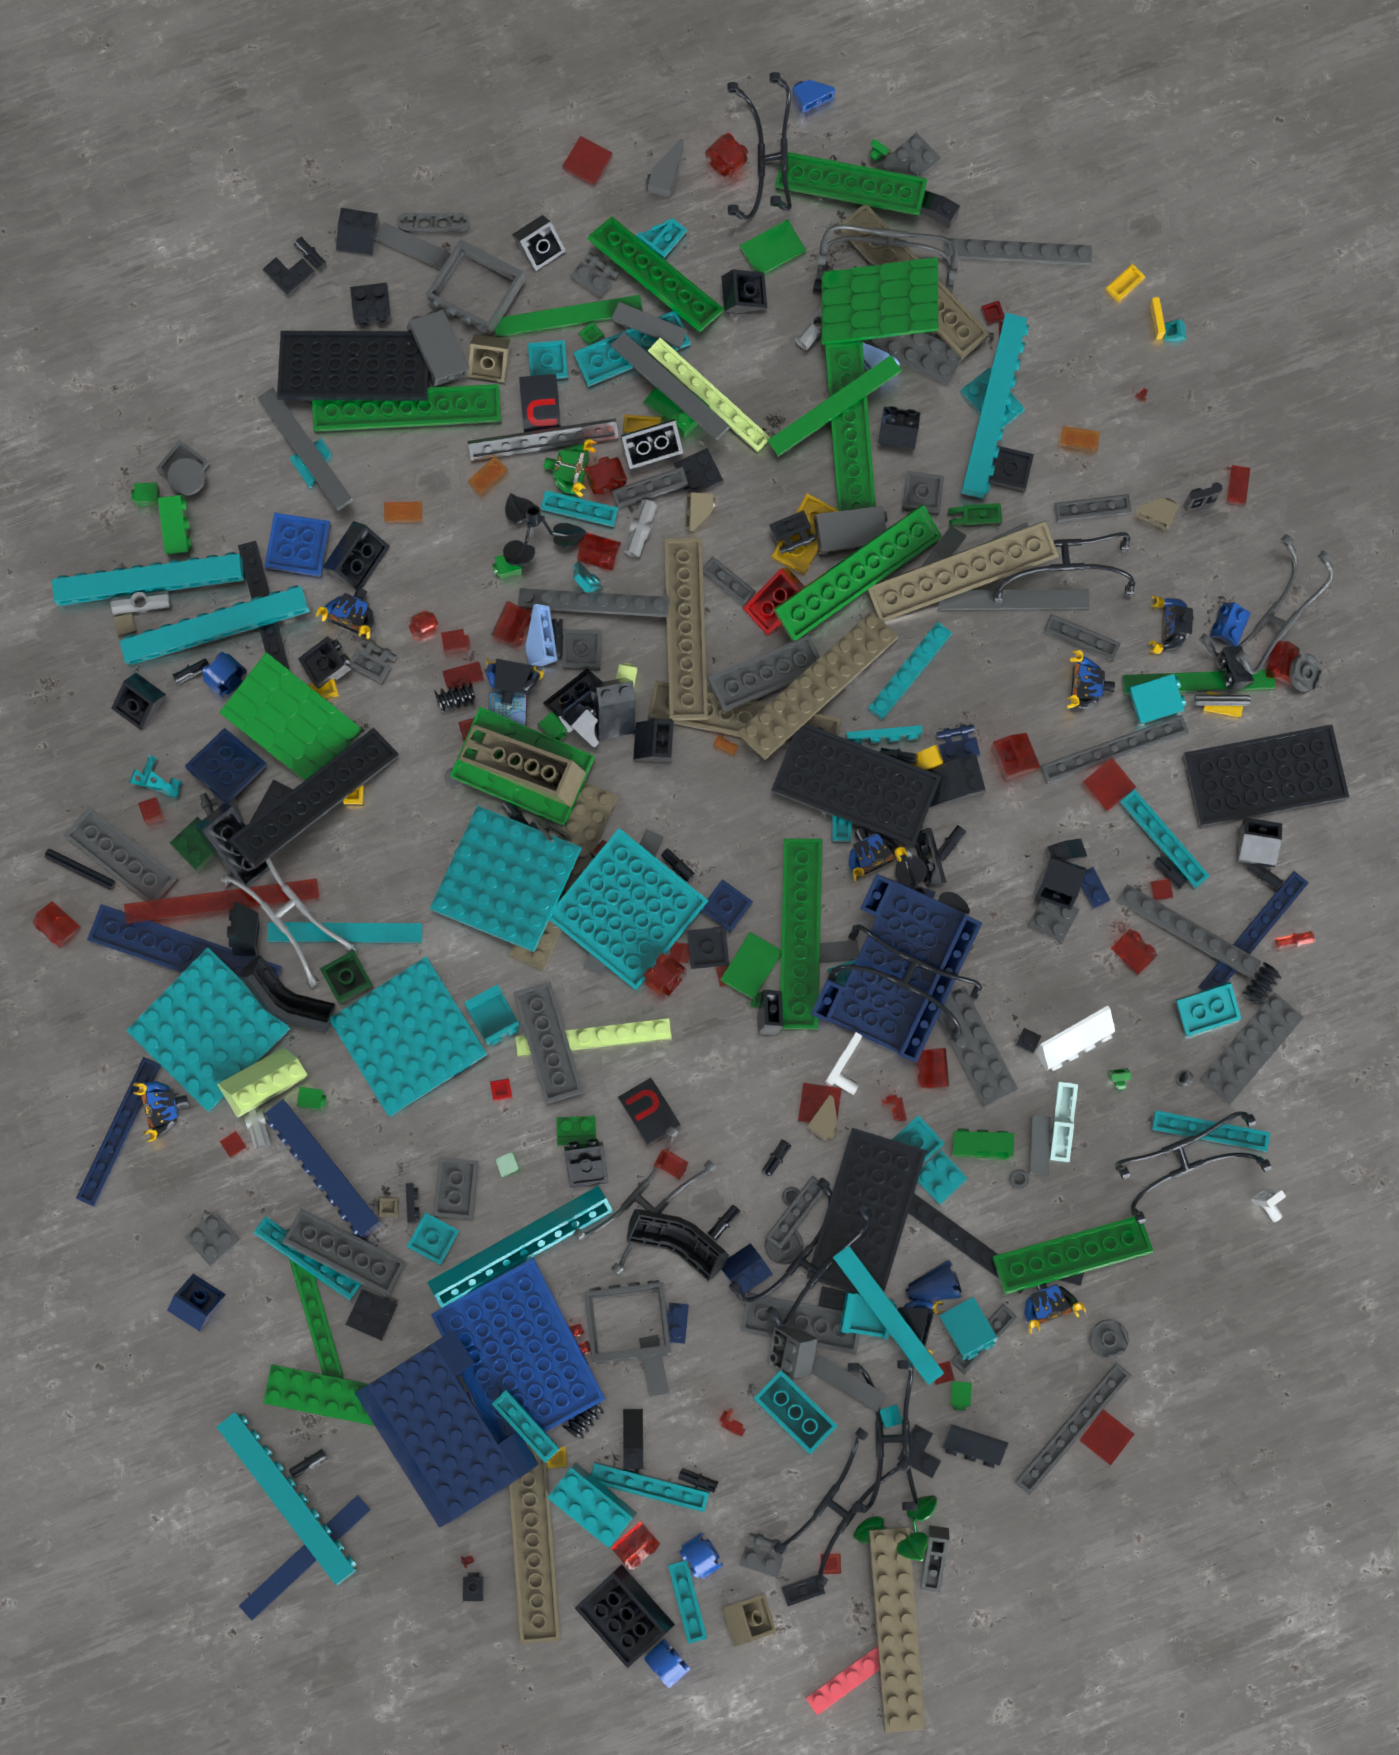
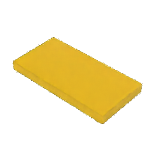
M807 493L796 513L804 510L811 525V529L805 532L807 536L814 533L816 537L815 515L837 512L838 509ZM799 534L790 537L791 542L801 539ZM817 538L809 546H801L794 549L795 551L792 553L787 552L784 554L780 553L779 547L784 546L785 543L784 541L779 542L771 558L805 575L818 552Z

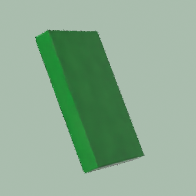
M788 219L740 245V249L755 272H764V274L806 252V248Z
M749 932L720 981L754 1000L781 956V949Z

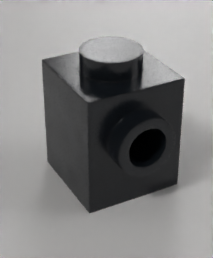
M468 1572V1576L463 1577V1601H484V1576H480V1572Z

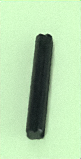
M47 849L44 855L46 859L109 890L115 885L113 879L52 849Z

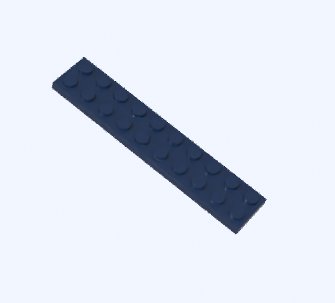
M100 904L87 938L92 943L179 973H183L207 947L238 977L243 968L256 958L253 956L233 955L230 948ZM266 961L279 978L283 967Z

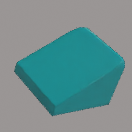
M1178 319L1164 323L1166 330L1164 334L1165 342L1187 339L1184 321Z
M897 1404L879 1410L885 1429L902 1424V1417Z

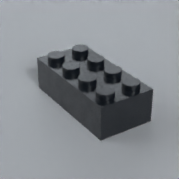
M223 803L194 827L229 876L249 887L269 871L270 868L265 861L254 869L229 843V838L246 825L232 806Z

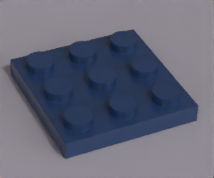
M226 728L221 730L185 765L187 771L226 804L267 767V763Z

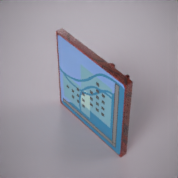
M489 692V711L526 726L527 693L523 694L522 698L513 697L512 705L506 706L501 704L502 694Z

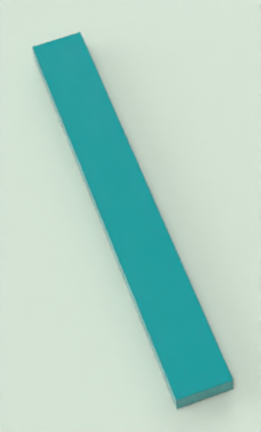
M268 922V942H290L286 934L282 933L274 922ZM284 922L296 942L340 943L322 931L313 922ZM320 922L349 943H422V923Z
M848 1245L833 1257L926 1383L930 1385L944 1374L943 1370L851 1247Z

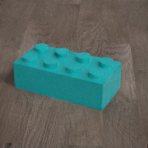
M782 1370L753 1398L809 1455L838 1426Z
M576 1462L547 1497L608 1548L611 1547L637 1514L635 1510Z

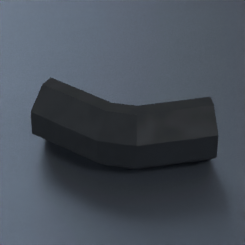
M261 955L243 968L239 977L266 1012L284 1023L327 1033L335 1003L299 995L289 990L282 984Z
M634 1209L629 1221L627 1242L667 1249L679 1255L707 1281L713 1279L724 1267L729 1254L695 1224L677 1216L641 1209Z

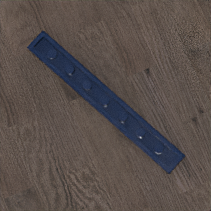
M1293 871L1233 945L1251 954L1309 882ZM1219 961L1198 988L1203 991L1227 983L1236 970Z
M145 1057L142 1058L76 1199L95 1207L143 1106L142 1095L133 1093L139 1091V1086H133V1084L155 1081L161 1068L159 1063Z
M358 1495L327 1523L333 1532L330 1535L334 1540H339L371 1510ZM304 1544L239 1605L251 1621L317 1561Z

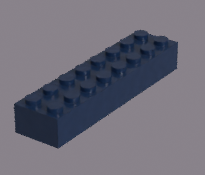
M284 1099L264 1113L268 1117L265 1119L267 1124L273 1131H279L278 1138L285 1146L290 1145L291 1149L289 1151L297 1161L302 1160L303 1164L301 1167L309 1176L313 1175L316 1178L313 1180L315 1185L322 1192L325 1190L328 1193L325 1197L333 1207L336 1205L339 1207L338 1214L345 1222L350 1221L352 1225L349 1228L357 1237L362 1236L365 1239L383 1225Z

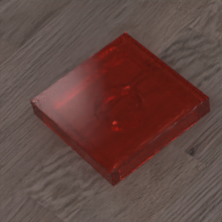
M580 136L562 168L595 185L613 153Z
M1110 758L1083 781V784L1106 811L1136 788L1135 784L1113 758Z
M803 1083L798 1122L810 1123L829 1095L834 1098L838 1119L842 1088Z
M1103 1409L1079 1441L1107 1464L1112 1465L1134 1436V1433Z

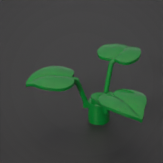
M936 1496L918 1498L919 1505L917 1510L906 1511L907 1516L913 1518L914 1533H910V1536H907L906 1539L901 1540L897 1544L896 1550L902 1557L923 1561L924 1552L928 1544V1536L924 1532H918L916 1522L917 1520L925 1521L933 1514L938 1501ZM879 1516L865 1519L856 1528L853 1538L861 1543H870L869 1530L887 1528L883 1526L884 1519Z

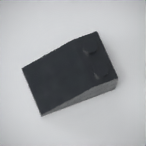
M625 677L590 684L593 710L595 711L594 717L598 720L596 722L598 740L634 734L635 693L633 681Z
M976 754L957 758L927 770L941 776L929 808L982 796L986 791Z

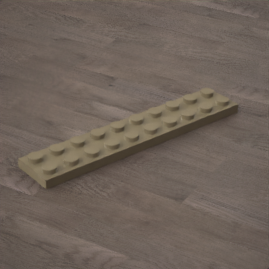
M867 205L861 206L841 223L874 229L875 227L890 229ZM838 229L844 236L887 238V236L874 235V233ZM850 241L873 266L919 259L907 246L897 247L873 244V242ZM938 279L939 329L935 332L963 359L987 339L990 333Z
M1045 520L876 583L868 591L878 617L884 622L1059 557V554Z
M702 538L664 539L666 597L670 598L669 614L666 617L669 719L674 721L708 720Z
M871 611L739 730L738 735L766 760L898 639V635Z
M655 681L648 713L649 719L670 720L669 686L666 682ZM707 691L708 720L674 721V724L740 737L738 731L763 710L768 703L753 700L723 713L714 693ZM816 713L806 723L838 736L842 719ZM793 735L781 746L789 747Z
M584 782L566 826L562 828V831L571 836L572 840L559 835L560 839L578 845L582 849L558 902L590 864L593 856L590 853L598 845L618 798V795ZM549 921L535 952L513 944L508 956L544 971L561 929Z
M528 1444L527 1446L539 1465L509 1485L520 1644L560 1641L550 1500L547 1498L550 1495L547 1462L545 1463Z
M908 1526L869 1530L885 1733L925 1729L912 1560L902 1557L896 1550L897 1544L901 1540L906 1539L907 1536H910Z

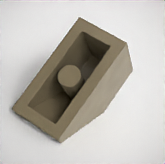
M686 493L685 531H694L713 512L715 508L713 493Z
M1160 498L1138 506L1133 516L1168 530L1179 505L1170 498Z
M829 1095L807 1126V1129L825 1142L828 1138L832 1140L838 1132L836 1129L838 1122L834 1098Z

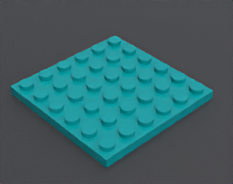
M477 805L429 909L535 952L582 848L553 835H550L554 840L551 843L540 830Z
M618 828L557 903L549 921L634 990H637L709 900Z
M207 947L126 1031L192 1097L210 1112L224 1097L217 1084L260 1061L291 1028L286 1023L266 1012L245 983Z
M427 956L333 1015L330 1021L388 1117L396 1114L488 1055Z

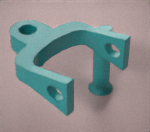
M148 755V760L142 773L134 769L129 783L143 786L177 799L182 782L171 778L170 782L167 783L151 770L155 760L158 758ZM136 775L139 776V781L135 780ZM150 778H155V782L151 781Z

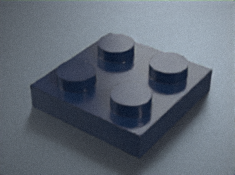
M722 879L707 900L709 901L700 912L721 927L725 926L726 930L731 933L753 901Z

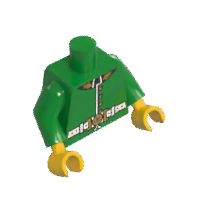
M587 439L582 444L564 448L563 451L560 450L558 452L556 460L545 458L543 468L553 470V480L564 493L577 494L579 497L583 496L581 489H586L583 481L589 462V453L587 452L594 453L596 451L595 448L591 447L593 444H596L595 441Z

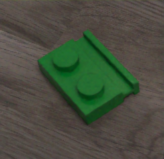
M595 1116L557 1117V1146H568V1143L575 1141L579 1142V1145L587 1144V1140L596 1139Z

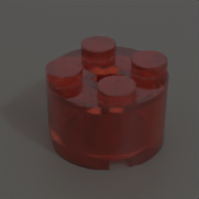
M727 132L725 135H721L705 151V156L711 159L709 164L718 174L723 177L729 175V178H731L747 163L746 154L748 150L744 145H740L732 134Z
M606 456L598 460L599 463L584 468L586 478L595 496L604 495L606 490L612 492L614 489L623 487L627 483L626 481H628L618 457L609 459Z
M661 953L656 959L654 967L648 968L644 973L643 977L646 978L644 984L662 999H665V994L669 996L682 981L680 976L682 973L686 974L687 968L669 954Z

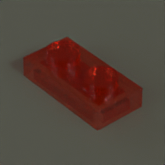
M1231 466L1226 503L1245 506L1250 476L1249 467Z
M479 661L442 671L447 688L450 686L452 689H455V684L462 687L463 682L469 685L470 680L472 684L484 681Z

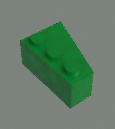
M184 495L159 497L158 505L165 554L189 552V548H192L191 536H188L187 530L190 529L189 518L186 517V498Z
M958 1128L952 1134L951 1156L1010 1160L1014 1154L1015 1133H1008L1007 1131L988 1132V1130L969 1132V1129Z

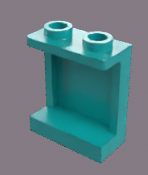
M1169 674L1128 687L1138 724L1185 710L1186 701L1183 694L1180 695L1178 688L1181 685L1177 676Z
M498 984L464 1002L486 1045H496L502 1041L501 1038L507 1034L512 1036L521 1027Z
M846 1291L839 1330L844 1333L864 1334L888 1340L891 1334L861 1294ZM889 1298L897 1309V1304H894L895 1301L892 1298Z
M974 1297L939 1315L940 1322L945 1326L963 1360L966 1358L968 1360L973 1359L982 1349L989 1350L996 1345L997 1336Z

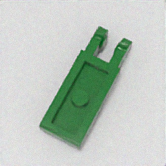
M1001 503L963 505V507L948 509L949 514L963 513L964 518L949 520V525L952 526L1002 523Z

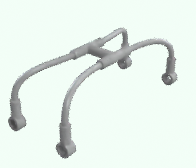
M270 858L266 862L273 876L282 887V891L290 899L276 912L246 885L229 875H222L220 882L225 888L234 883L246 891L261 905L263 911L280 931L286 934L301 960L307 975L306 984L311 989L317 986L320 981L316 976H312L299 945L289 932L286 924L280 919L292 907L296 906L303 915H306L322 931L345 945L346 953L353 950L355 953L358 951L354 943L347 942L310 914L309 909L299 897L282 881Z

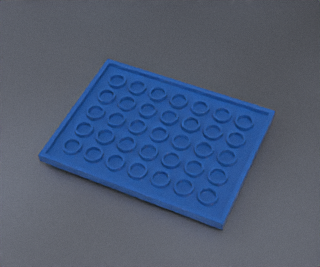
M535 1258L431 1314L441 1336L443 1337L450 1331L455 1330L475 1363L460 1374L481 1416L498 1443L516 1432L492 1405L505 1390L511 1393L545 1432L606 1400Z

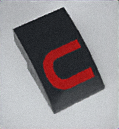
M556 374L519 377L524 432L561 427Z
M652 1078L645 1080L618 1096L619 1101L647 1146L666 1136L667 1133L665 1131L670 1125L675 1129L681 1127V1124Z

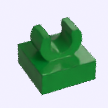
M873 139L870 143L874 149L869 156L876 161L880 158L881 154L887 157L891 152L890 149L876 139Z
M1129 1069L1108 1070L1110 1080L1116 1082V1088L1118 1090L1126 1089L1125 1080H1131Z

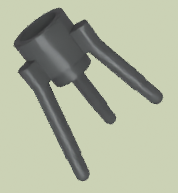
M541 816L535 817L530 823L531 827L540 830L551 843L554 840L548 833L549 827L568 840H572L571 836L553 825L549 820L545 821Z

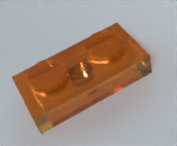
M1063 426L1060 446L1097 452L1100 432Z
M495 456L468 480V484L481 496L508 472V469Z
M422 501L384 502L385 523L422 522Z

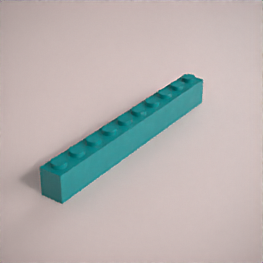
M1005 313L961 491L962 494L983 499L984 494L989 493L991 482H988L989 475L993 476L995 469L992 461L993 458L998 456L1000 447H996L997 441L1002 439L1004 430L1001 429V425L1006 423L1008 412H1005L1006 405L1010 406L1012 395L1009 394L1010 388H1014L1017 377H1014V371L1019 370L1021 360L1018 359V355L1023 353L1025 342H1022L1023 335L1027 336L1029 325L1026 324V317Z
M228 552L225 556L208 555L207 558L203 559L192 557L188 561L171 560L167 564L155 562L151 563L150 566L134 565L130 569L114 568L113 571L109 572L97 570L94 574L77 573L76 576L72 577L61 575L57 579H52L54 602L58 606L128 596L137 592L171 591L244 581L245 579L242 557L236 552Z
M294 585L288 587L283 592L274 591L269 596L263 598L262 596L254 597L250 602H237L230 608L221 607L210 614L201 613L196 618H184L179 620V623L173 625L164 624L160 626V629H147L140 635H127L119 642L125 663L131 666L310 612L305 590L302 586Z
M598 1185L429 1280L427 1283L440 1307L443 1308L571 1236L577 1228L581 1230L610 1214L613 1210Z
M234 1412L216 1426L334 1584L340 1585L357 1571L354 1567L357 1565L350 1555L346 1556L342 1551L345 1549L338 1539L334 1540L330 1535L333 1533L326 1523L323 1525L320 1522L319 1518L321 1516L314 1507L310 1509L307 1505L309 1500L302 1491L298 1493L295 1489L297 1484L291 1476H285L282 1472L285 1468L278 1460L276 1462L271 1457L273 1453L266 1444L263 1446L260 1443V1435L255 1429L251 1430L248 1427L249 1421L243 1413L239 1415V1413Z

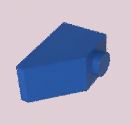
M812 80L800 81L794 85L792 96L801 112L804 113L835 98V88Z

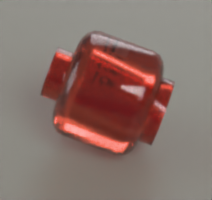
M424 610L413 615L410 618L411 624L408 625L412 635L416 634L419 638H424L436 631L438 621L432 612L429 613Z

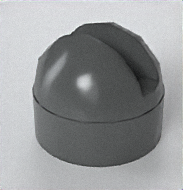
M1183 1069L1178 1073L1177 1081L1179 1084L1190 1086L1193 1083L1194 1075L1190 1071Z

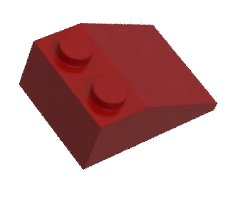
M780 568L743 609L769 635L782 624L773 609L805 586L789 568Z

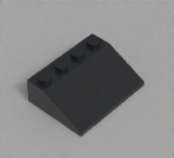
M622 1564L575 1607L577 1612L627 1668L675 1625Z

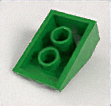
M655 388L643 401L664 422L675 419L678 433L684 439L698 425L658 388ZM691 391L695 396H697V397H698L703 403H705L708 407L710 406V405H708L702 398H700L696 393H694L693 391Z

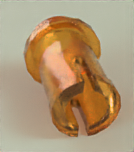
M718 735L713 744L716 746V749L720 748L732 756L739 746L725 739L724 735Z

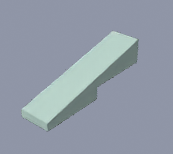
M1057 1081L1050 1160L1070 1162L1078 1084L1075 1082Z

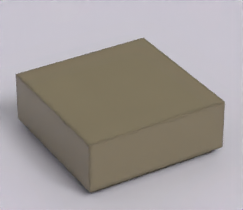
M132 613L113 618L118 637L137 632Z
M379 1197L378 1216L398 1217L399 1197Z

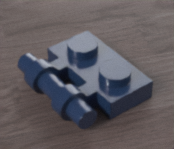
M963 724L953 729L944 728L943 731L936 732L937 739H945L944 744H939L943 763L974 754L977 757L981 755L977 738L968 737V733L975 732L973 724L967 726ZM961 735L962 740L952 742V736Z

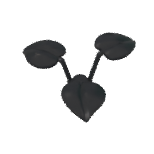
M510 493L506 501L505 514L507 519L513 523H521L524 519L527 522L525 542L513 540L504 546L503 556L509 565H524L534 558L535 548L527 545L530 528L537 527L541 522L549 534L554 536L553 542L562 548L575 546L586 535V531L583 528L569 523L556 524L552 531L545 521V516H541L540 507L528 499Z
M906 851L908 856L906 857L903 854L900 856L902 861H897L895 869L896 879L905 886L912 884L914 890L926 895V890L916 885V883L922 882L927 875L926 864L919 857ZM953 892L940 894V902L969 915L970 909L967 903L958 894Z

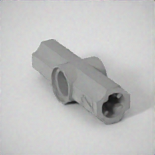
M821 308L812 315L811 320L795 338L798 346L802 349L808 350L821 335V326L814 324L817 321L821 322Z
M642 499L636 518H633L629 530L630 535L624 549V553L629 556L640 557L645 539H648L652 527L651 522L657 508V504L653 501Z
M168 590L152 593L137 592L133 595L111 598L113 615L132 612L145 613L148 610L170 608ZM138 600H145V603L142 606L136 605Z
M258 1106L243 1114L247 1129L251 1134L254 1149L271 1145L263 1108Z

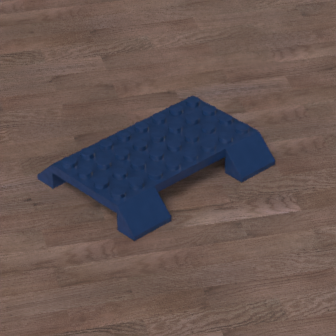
M879 874L875 875L860 907L861 910L876 916L870 931L899 951L902 950L933 965L932 967L955 975L959 974L982 925V922L960 910ZM869 935L854 965L876 969L903 979L910 964L880 945ZM917 967L909 983L921 988L922 991L944 1005L956 980ZM851 970L845 985L829 979L826 980L811 1015L826 1022L830 1021L854 1033L857 1032L861 1036L897 1052L899 1056L917 1063L941 1009L923 996L907 991L887 981L886 978L869 972Z
M455 1330L450 1331L425 1349L355 1392L356 1397L439 1528L460 1517L539 1465L526 1442L517 1432H514L498 1443L457 1378L458 1374L472 1366L475 1362Z

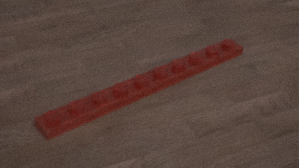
M317 878L285 882L301 901L319 898ZM279 883L248 887L264 902H267L268 905L286 903L290 900L282 891ZM240 888L124 904L126 924L228 911L233 909L234 902H238L248 908L261 905Z

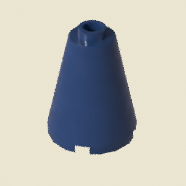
M946 1260L908 1284L909 1288L906 1289L909 1300L935 1301L962 1297L957 1274L951 1270V1267H953L952 1262Z

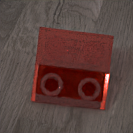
M1027 733L1009 735L993 741L991 748L1005 781L1041 768Z

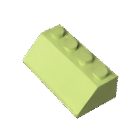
M282 1048L217 1085L238 1118L301 1083L306 1078L307 1073L298 1058L286 1048Z

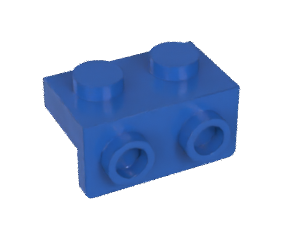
M1235 602L1223 603L1212 626L1210 636L1212 638H1220L1231 646H1238L1251 612Z

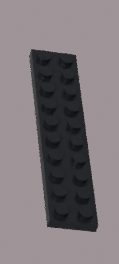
M373 727L229 838V843L256 869L399 757V753Z

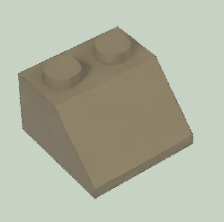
M474 334L470 344V369L468 377L505 383L511 339Z
M765 1593L722 1607L734 1646L749 1643L776 1633Z

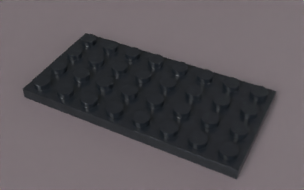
M411 331L280 332L278 400L428 401L429 369Z
M805 723L793 734L771 792L914 847L941 776Z
M1332 724L1184 752L1183 754L1200 827L1349 798Z
M852 1128L811 1264L819 1268L827 1258H830L862 1228L864 1220L854 1209L855 1205L861 1202L868 1208L869 1225L866 1231L850 1247L885 1292L927 1150ZM835 1260L819 1280V1282L859 1293ZM808 1271L807 1278L810 1279L814 1274Z

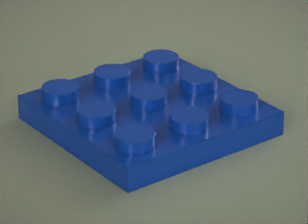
M274 512L264 567L266 569L321 577L331 522Z

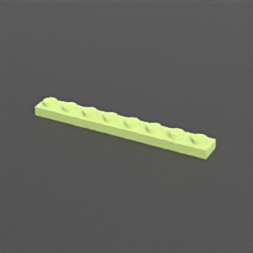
M659 338L648 350L647 353L685 387L696 393L710 405L709 408L722 418L756 452H759L768 442L767 440L771 437L663 339Z
M669 1018L565 1031L571 1050L671 1039ZM526 1035L516 1036L518 1057L531 1055Z

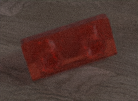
M586 532L579 546L577 560L613 570L621 542Z
M506 601L491 636L508 645H516L523 638L522 632L530 623L532 611L529 609L524 610L514 603Z
M1278 641L1270 653L1266 677L1277 678L1285 684H1292L1289 674L1290 664L1296 656L1300 655V648L1289 641Z
M53 901L37 912L33 921L36 929L44 933L50 942L59 948L80 928Z
M1131 929L1111 947L1138 975L1158 956L1155 953L1154 947L1146 944L1142 940L1141 935Z
M946 1048L922 1050L917 1061L919 1066L918 1083L921 1085V1088L949 1087Z
M639 1522L611 1549L626 1567L632 1571L640 1566L646 1557L653 1554L660 1546V1543L644 1524Z

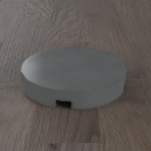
M181 458L169 467L167 480L171 489L176 493L193 495L203 487L205 472L198 461L191 458Z
M1311 654L1298 655L1290 664L1289 674L1291 682L1297 690L1302 692L1316 689L1321 682L1322 670H1319L1318 666L1320 663Z
M795 1230L781 1250L767 1239L764 1246L766 1254L772 1261L777 1264L786 1265L791 1264L803 1251L804 1244L802 1236Z
M1108 1319L1095 1324L1090 1332L1089 1341L1094 1353L1102 1358L1112 1359L1125 1352L1129 1343V1336L1124 1325L1115 1320Z

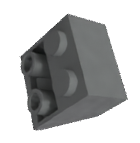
M774 1326L768 1363L782 1370L793 1379L811 1375L818 1339L802 1330Z

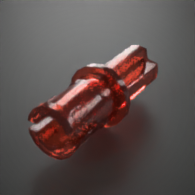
M1312 931L1298 934L1292 933V936L1275 939L1278 949L1291 946L1298 948L1299 945L1315 942Z

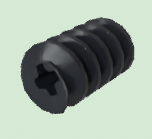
M471 680L469 687L465 682L462 683L461 689L455 684L454 691L448 686L447 693L443 688L440 689L439 695L434 690L438 707L443 713H445L446 706L452 711L453 704L458 709L461 702L465 707H467L468 700L472 705L475 704V694Z
M1263 962L1264 967H1259V973H1255V979L1250 980L1251 986H1246L1247 992H1242V996L1254 1004L1260 1003L1264 1005L1265 1002L1261 998H1269L1266 991L1273 992L1270 985H1278L1274 979H1282L1279 972L1266 962Z
M597 1404L573 1417L574 1420H567L569 1426L562 1425V1427L574 1437L584 1439L582 1431L589 1433L587 1425L594 1426L595 1424L592 1419L599 1420L597 1412L604 1414V1410Z

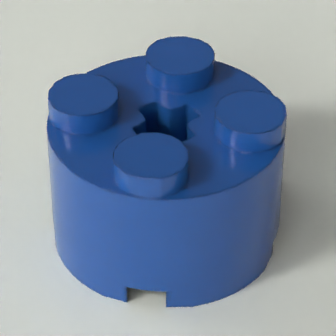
M222 651L216 656L211 665L203 668V681L220 697H224L223 694L230 695L243 682L241 677L243 674L246 676L247 670L234 657Z
M700 1532L682 1544V1549L679 1552L685 1561L688 1560L692 1565L690 1570L696 1578L701 1577L704 1579L724 1564L723 1562H718L720 1556L709 1539L704 1540L702 1538L705 1534Z
M665 1639L644 1657L649 1667L656 1672L668 1688L673 1686L691 1669L680 1658V1654Z

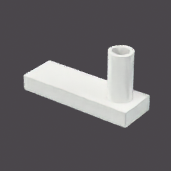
M857 1032L853 1034L825 1079L824 1083L831 1087L833 1084H836L854 1095L859 1085L840 1074L863 1036Z
M1264 1188L1251 1198L1254 1205L1264 1208L1273 1222H1277L1283 1217L1275 1205L1286 1197L1282 1190Z

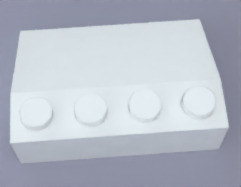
M1104 1007L1041 1043L1035 1050V1053L1045 1070L1051 1069L1054 1072L1063 1066L1061 1063L1067 1059L1071 1062L1079 1057L1078 1053L1085 1050L1087 1053L1096 1047L1095 1043L1099 1041L1104 1043L1113 1038L1111 1034L1115 1032L1110 1007Z

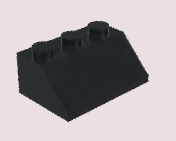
M675 419L621 435V446L629 469L683 454Z
M353 521L323 565V568L352 589L362 588L390 545L365 524Z
M585 669L544 701L543 704L550 713H554L564 725L566 731L570 733L574 729L564 718L578 703L584 707L588 705L593 710L590 684L603 681L589 669Z
M950 1424L947 1427L941 1448L946 1449L945 1453L956 1456L959 1453L965 1455V1460L975 1462L978 1459L984 1461V1466L994 1468L995 1465L1000 1466L1009 1442Z

